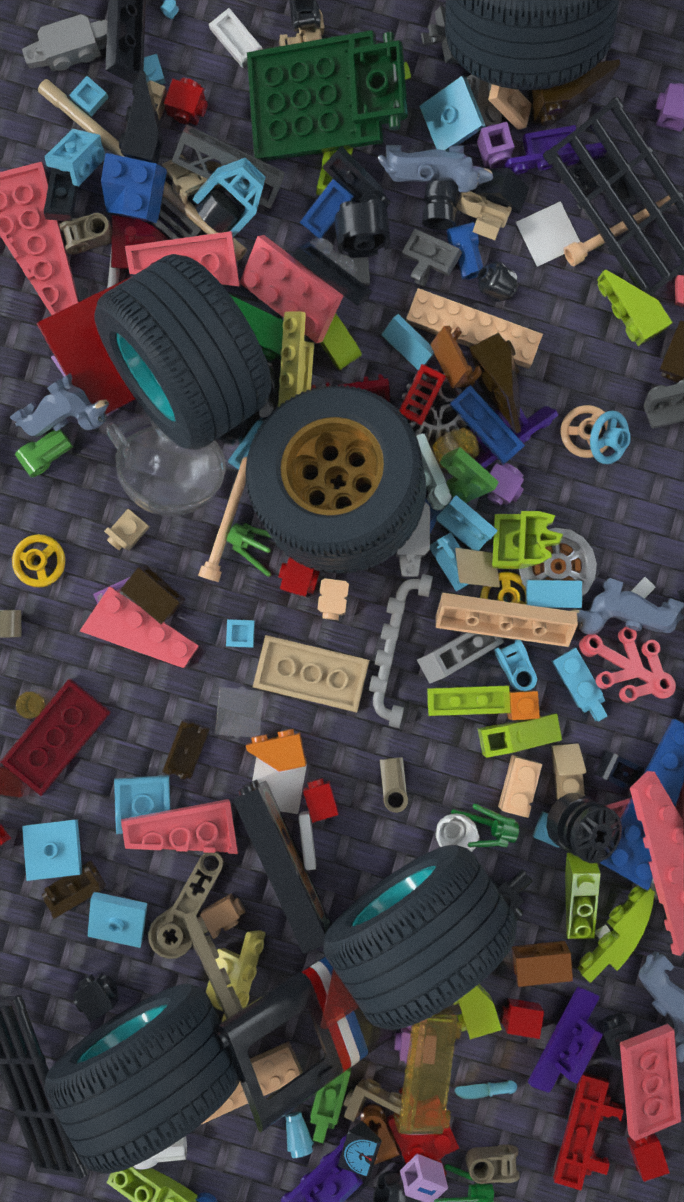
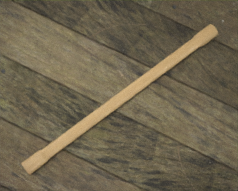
M45 79L41 82L38 92L55 107L60 108L85 131L100 135L102 145L112 154L123 156L117 139L68 99L66 94L51 81ZM165 181L163 196L206 234L218 233L203 221L196 207L187 200V204H183L172 190V186ZM233 237L236 261H239L245 255L247 248Z

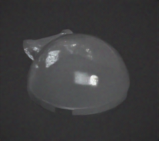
M147 413L117 425L115 423L106 425L107 435L117 448L115 463L118 480L129 498L142 509L161 516H184L208 504L219 491L224 479L226 463L224 454L216 441L199 450L182 448L170 440ZM150 423L153 426L142 429L132 434L127 439L123 435L124 433H127L129 431L140 428Z

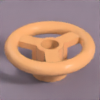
M591 405L579 406L572 409L563 419L561 438L565 447L574 455L583 458L594 457L591 450H584L575 446L569 435H580L590 445V435L585 433L584 428L590 427L592 430L596 420L605 413L602 409ZM583 413L593 414L591 418L584 419L578 427L570 426L571 421L576 416ZM608 420L604 423L605 430H607ZM604 446L600 449V452L603 453L609 446Z

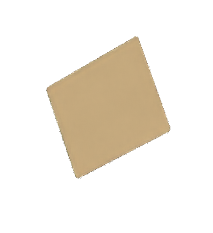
M455 548L460 583L500 587L498 569L492 566L493 553Z

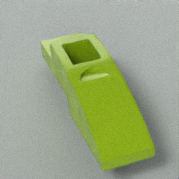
M636 886L629 893V899L622 906L618 905L611 911L607 923L614 930L611 933L607 932L598 942V947L592 953H586L581 958L580 965L577 967L582 976L590 983L609 963L618 971L636 948L645 931L652 911L655 892L651 888L645 890L640 886Z
M132 1166L128 1169L111 1173L107 1184L132 1202H197V1194L152 1168L135 1169Z

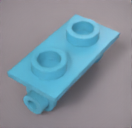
M450 532L431 544L430 550L455 591H458L468 584L459 582L455 548H460Z

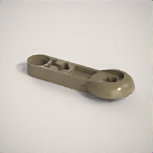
M204 852L174 906L159 915L152 922L148 932L149 944L152 950L159 956L167 959L178 958L186 954L191 948L193 941L186 928L183 916L192 911L197 915L224 865V858L219 852ZM209 855H213L219 860V866L215 870H208L204 866V859ZM199 869L203 874L213 878L210 881L206 877L202 884L205 891H199L196 894L193 892L194 887L191 885V882L197 883L202 875L197 873ZM171 928L175 929V936L178 940L175 941L173 939L171 942H168L164 931L168 930L170 932Z

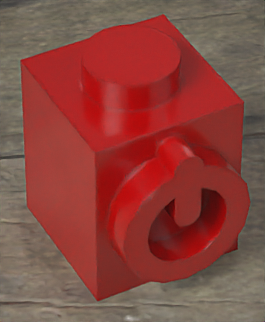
M182 78L180 81L172 79L164 101L167 115L174 117L179 123L197 125L200 117L205 116L208 106L204 96L205 89L194 80Z
M289 558L288 562H283L278 576V578L282 579L280 589L303 597H307L308 593L314 594L320 571L314 570V568L310 569Z

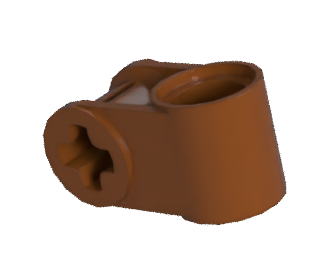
M377 1104L366 1105L361 1111V1121L382 1141L374 1163L376 1165L399 1156L400 1150L382 1107Z

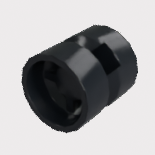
M441 180L426 184L424 202L427 205L423 207V226L433 230H447L456 226L457 209L455 204L458 203L459 199L458 185Z

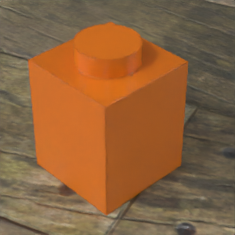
M538 691L509 692L510 713H507L508 719H540Z

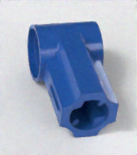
M474 222L447 229L448 243L460 248L462 251L457 261L462 280L477 278L479 271L483 267L478 249L479 237L477 233L472 232L475 226Z

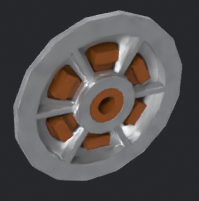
M561 528L548 529L563 534L562 540L559 545L545 547V549L551 552V558L540 564L519 569L522 584L526 588V580L582 581L583 596L588 592L595 580L597 563L593 549L584 537L572 530Z

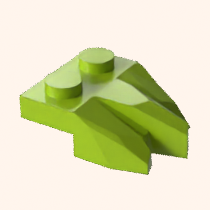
M521 511V514H495L494 528L498 531L494 534L493 568L524 569L551 558V552L545 549V547L559 545L563 534L547 529L548 526L553 524L555 515L541 511Z

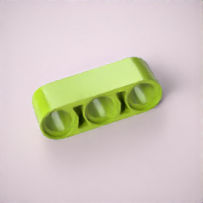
M335 313L323 342H320L336 368L341 370L361 357L362 353Z

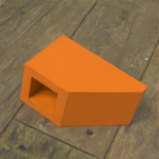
M293 729L277 732L278 737L270 739L267 738V734L252 737V742L246 745L248 752L279 772L304 767L307 764L300 732L294 733Z

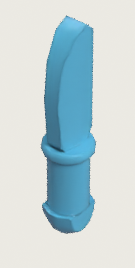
M507 1080V1082L499 1083L488 1082V1085L484 1083L456 1087L455 1093L463 1099H478L506 1093L513 1094L517 1090V1084L514 1081Z

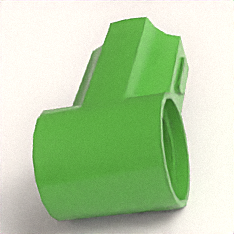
M61 429L58 431L53 430L39 441L30 442L21 447L15 453V456L29 476L33 478L45 472L50 467L52 461L73 448V446Z

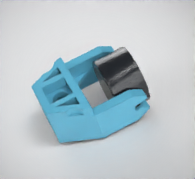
M247 158L217 168L194 195L193 201L197 203L196 210L198 214L214 231L222 233L230 230L234 237L256 214L266 177ZM218 184L224 186L245 206V211L241 214L228 196L213 187Z

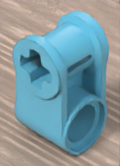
M516 639L515 643L505 648L494 649L500 666L505 671L510 685L515 690L528 691L534 688L537 683V676L521 640ZM516 652L515 655L507 658V655ZM521 671L527 673L530 679L525 687H521L516 680L518 673Z

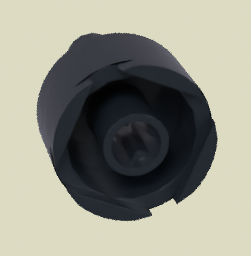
M372 199L361 203L346 201L340 204V210L334 217L339 253L343 255V251L348 252V257L351 258L373 257L378 255V249L384 247V250H387L390 247L391 238L388 213L381 200Z

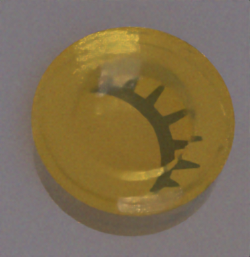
M33 691L21 694L16 701L17 712L20 716L27 719L36 718L45 708L44 698L39 693Z

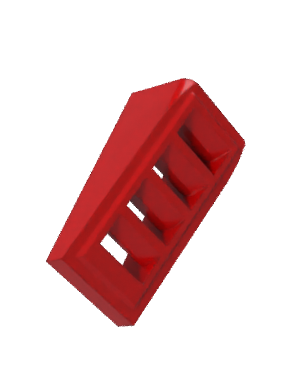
M421 364L399 409L405 418L422 426L446 375ZM425 374L437 380L436 385L421 379L422 375ZM420 384L432 390L431 395L416 389L417 385ZM415 394L427 400L426 405L411 399L412 395ZM410 404L422 410L421 415L406 409L407 405Z

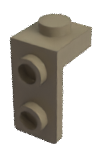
M362 1079L356 1085L354 1091H349L345 1099L344 1106L347 1107L344 1117L354 1122L360 1115L366 1098L404 1117L409 1111L411 1104L406 1102V1098L397 1092L389 1093L385 1091L378 1082L372 1079Z

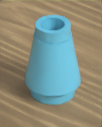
M294 1112L286 1115L287 1151L291 1152L292 1158L311 1154L314 1142L302 1117V1113Z

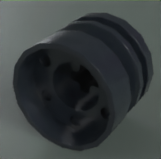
M568 793L560 797L551 807L547 816L546 828L552 842L588 863H600L609 858L616 850L621 839L622 825L616 812L579 793Z

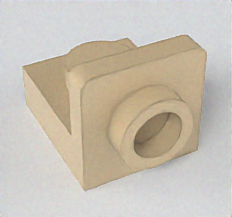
M127 509L112 528H107L104 532L110 536L107 541L116 549L120 550L123 547L130 551L150 526L130 509Z

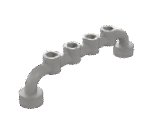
M422 574L421 579L404 581L399 586L396 597L389 598L387 613L392 614L390 624L384 623L381 639L386 640L384 650L378 649L375 665L380 666L378 676L372 675L369 691L374 692L373 706L376 713L381 718L389 720V726L400 728L404 707L393 705L392 710L387 709L384 706V696L406 597L412 589H418V595L429 597L433 576Z

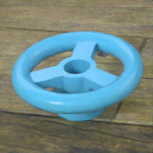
M607 411L593 425L590 435V448L594 458L602 464L616 462L629 446L631 438L629 427L621 413ZM608 420L607 430L604 432L603 437L598 439L603 424ZM617 422L619 423L620 428H616ZM604 446H610L615 452L610 456H604L600 449Z

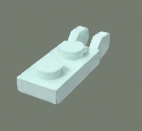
M422 433L416 437L422 455L426 488L429 492L427 500L431 504L430 506L438 511L449 504L452 497L427 438Z

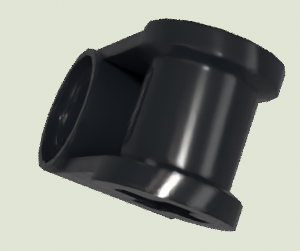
M289 0L293 32L298 31V28L305 27L320 29V11L317 0Z

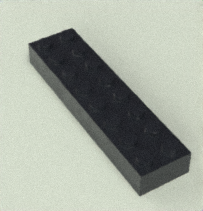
M108 0L106 71L133 84L134 80L139 78L140 70H144L146 0Z

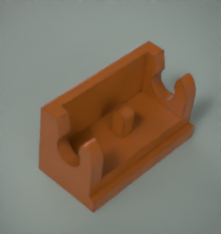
M450 325L444 326L430 344L452 389L469 387L470 385L474 386L482 370L478 366L472 372L471 366L468 365L464 353L456 341L462 333L460 327L458 326L451 334L452 329Z
M565 941L512 946L514 973L517 978L518 987L573 981L571 953Z

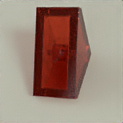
M334 969L320 1026L323 1029H328L360 1008Z

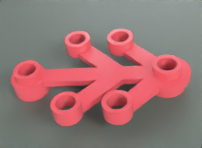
M624 627L618 633V638L623 643L628 658L603 645L602 639L596 634L586 635L580 640L579 649L583 655L593 657L598 654L624 669L614 673L608 671L600 673L596 677V684L599 688L607 689L613 684L639 678L647 683L638 687L633 685L623 687L619 692L620 699L623 702L630 703L638 697L649 694L665 699L672 696L675 692L676 683L674 678L663 671L658 657L660 645L657 641L648 640L641 647L643 655L648 658L651 668L650 672L642 665L634 641L637 637L636 630ZM624 631L630 633L631 639H627L624 636ZM590 640L596 643V648L590 646ZM648 645L653 646V648H654V652H653V653H651V652L648 650V648H647ZM602 676L608 678V685L602 682ZM661 680L665 682L666 689L660 686ZM626 690L631 691L632 698H628L626 696Z

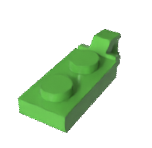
M351 1068L316 1092L310 1114V1123L315 1124L313 1141L324 1143L327 1128L334 1129V1126L337 1125Z

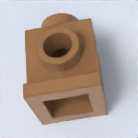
M231 893L204 908L200 916L203 918L208 931L214 939L218 937L221 928L226 931L237 925V919L245 913V908L240 899H234Z

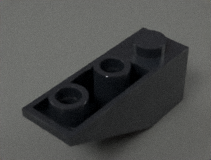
M140 70L139 78L135 79L133 83L132 94L134 99L132 106H128L126 111L127 128L126 132L121 134L119 149H121L124 157L158 164L164 140L150 80L145 71Z

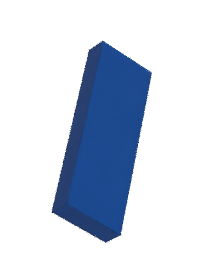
M471 385L449 404L503 465L525 446Z

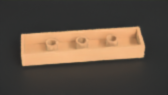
M419 288L406 318V322L410 326L438 335L444 326L450 325L452 329L451 334L459 326L462 333L456 341L468 347L499 332L505 341L509 340L512 343L516 355L513 356L516 364L528 369L532 365L543 335L542 333Z
M442 593L436 614V628L569 647L578 625L577 612L449 593Z
M289 1041L250 1059L263 1096L282 1088L303 1073ZM240 1082L227 1101L202 1124L248 1104Z

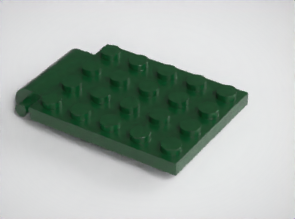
M373 30L247 52L254 157L264 162L336 151L341 146L344 149L382 144V124L389 123L390 130L400 129V121L408 117L403 43L399 40L394 41L393 32H386L383 34L384 43L376 44V34Z

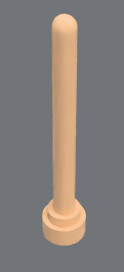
M666 196L665 198L657 201V206H662L665 202H667L670 199V197ZM645 208L632 216L639 224L650 214ZM623 221L609 228L615 237L628 230ZM598 234L584 243L573 242L564 247L565 257L571 266H576L584 261L588 252L601 246L605 241Z
M247 457L242 459L209 561H206L204 566L201 565L198 574L200 577L216 582L220 580L222 572H220L221 566H219V562L246 484Z

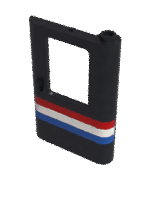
M326 956L219 1023L215 1027L217 1033L214 1034L220 1040V1049H226L230 1053L259 1132H263L392 1037L391 1030L374 1026L367 1020L342 980L326 959ZM307 1008L324 1051V1056L320 1061L275 1093L264 1098L247 1052L248 1048Z

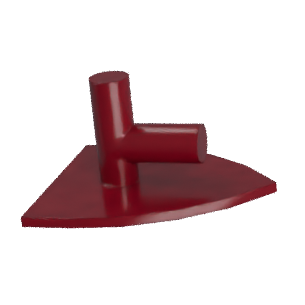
M112 215L111 268L129 269L125 246L168 240L167 237L154 226L142 220Z

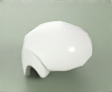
M458 813L450 814L442 818L437 824L435 835L440 847L458 845L468 848L471 852L476 848L467 846L468 842L479 841L476 825L469 817Z

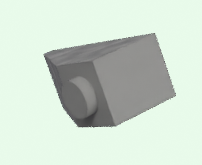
M466 632L419 658L417 661L429 683H433L464 667L501 645L504 641L501 637Z

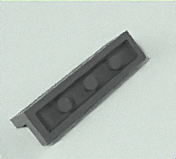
M186 125L172 159L173 163L208 179L213 173L208 170L205 161L214 158L219 160L221 165L224 166L247 158L266 177L264 183L274 187L269 199L261 196L259 204L271 209L282 184L284 171L190 125ZM184 144L194 148L199 159L189 162L181 158L180 155Z

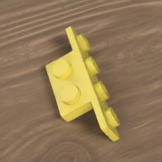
M302 311L284 313L278 407L280 404L285 403L287 399L290 400L291 397H295L296 394L299 395L301 392L311 390L314 342L304 341L306 313Z
M261 930L246 933L240 955L226 948H219L217 950L219 958L215 959L219 969L225 968L231 982L227 987H233L242 1009L249 1002L250 987L257 973L256 966L259 955L264 948L265 932ZM209 980L206 994L213 1007L223 1011L216 1000L215 991ZM225 1014L223 1015L222 1022L226 1020Z

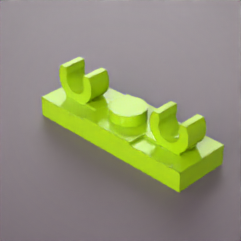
M509 686L427 688L428 716L510 713Z

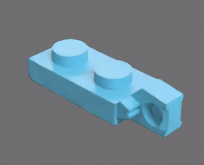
M573 648L552 660V664L576 705L584 713L590 711L595 721L599 722L607 717L601 705L605 701L603 693L597 686L577 648Z

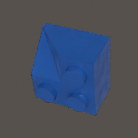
M106 153L101 177L106 212L157 223L167 169L156 163Z

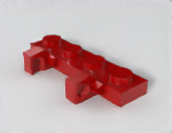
M583 1072L573 1099L553 1176L554 1183L581 1191L585 1175H591L592 1171L607 1175L610 1165L608 1158L601 1159L597 1157L594 1153V1148H592L599 1121H603L604 1116H615L621 1121L624 1111L621 1104L610 1101V1095L606 1094L609 1086L608 1079Z

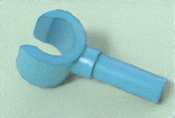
M162 0L161 11L166 17L173 19L179 11L176 1Z

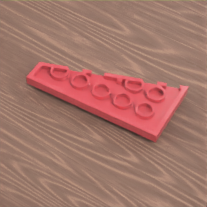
M38 162L0 172V236L50 314L53 315L78 303L79 299L59 220H46L44 216L49 181L43 162Z
M647 771L630 787L637 818L639 821H642L646 835L643 837L645 848H649L652 861L649 862L658 900L659 903L664 905L667 917L664 920L667 931L671 932L673 943L670 944L672 954L681 956L684 953V821L656 773Z

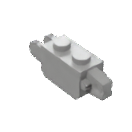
M80 14L40 27L37 33L39 41L22 49L29 69L49 66L51 71H62L68 69L71 65L80 62H91L96 57L101 56L100 50L107 47V20L90 23L88 17Z
M426 502L416 530L410 539L406 541V544L396 552V558H399L402 577H418L421 558L430 550V506Z

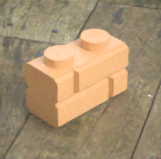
M326 578L321 580L320 594L322 596H319L318 611L323 613V619L339 621V616L345 614L349 583L346 581Z
M515 755L511 756L498 805L502 811L529 818L530 803L534 799L542 764Z

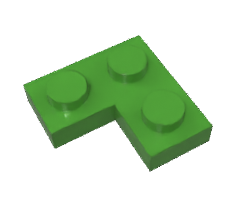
M461 447L445 454L440 461V464L454 476L446 482L449 493L453 498L457 495L465 503L495 490L499 483Z

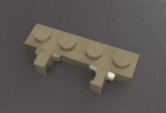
M194 911L183 916L184 923L193 941L197 956L199 955L215 991L216 1000L219 1006L222 1007L227 1019L240 1011L242 1006L233 987H227L231 982L225 968L219 969L215 959L219 958V954L210 935H204L208 930L203 918H197Z

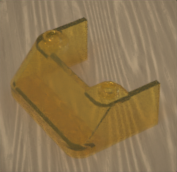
M444 1009L417 1024L411 1025L400 1114L394 1112L393 1117L398 1133L407 1135L442 1134L444 1128H449L450 1110L446 1109L455 1039H460L462 1026L461 1022L457 1021V1015L452 1010Z

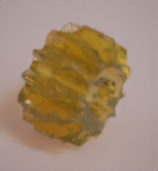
M466 428L453 429L449 433L445 432V435L438 437L437 442L432 445L435 458L440 467L444 469L446 468L440 464L442 457L458 447H461L474 460L480 453L476 436L473 435L471 430H466Z

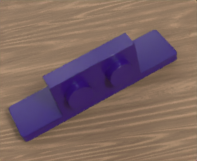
M576 125L524 134L522 140L526 156L508 159L503 168H509L515 175L523 174L528 169L538 168L540 171L552 168L553 166L549 165L542 155L546 150L551 149L575 131ZM601 142L585 145L594 160L604 157L607 153ZM569 143L557 151L566 166L574 165L580 160Z
M544 406L529 418H526L520 408L521 432L516 434L498 409L495 411L522 443L528 441L537 430L549 426L553 419L559 415L556 409ZM469 429L481 449V452L472 458L486 470L488 465L498 460V458Z
M580 986L576 988L528 1080V1084L531 1087L547 1093L551 1092L560 1072L569 1081L578 1084L603 1036L588 1021L599 1000V996L596 993Z
M347 1135L340 1140V1145L333 1152L326 1154L320 1160V1164L312 1172L305 1174L301 1178L300 1184L293 1191L286 1193L281 1198V1202H344L363 1184L358 1174L338 1166Z

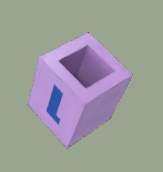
M416 1154L400 1170L405 1195L422 1202H434L435 1199L448 1189L443 1165L435 1160Z

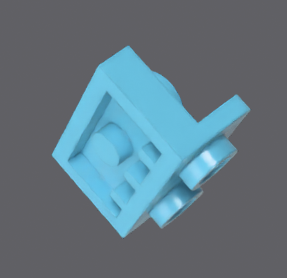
M72 129L44 157L48 167L69 171L73 185L80 186L104 161L105 151L100 135Z
M457 495L436 518L442 526L471 550L479 551L486 541L490 540L498 531Z

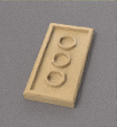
M265 635L253 688L357 712L370 660Z

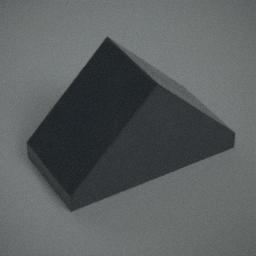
M509 168L489 169L493 174L492 180L477 185L476 189H473L472 192L486 197V200L507 208L510 206L512 212L520 214L529 187Z
M605 750L594 774L630 791V787L640 778L644 768L613 752Z

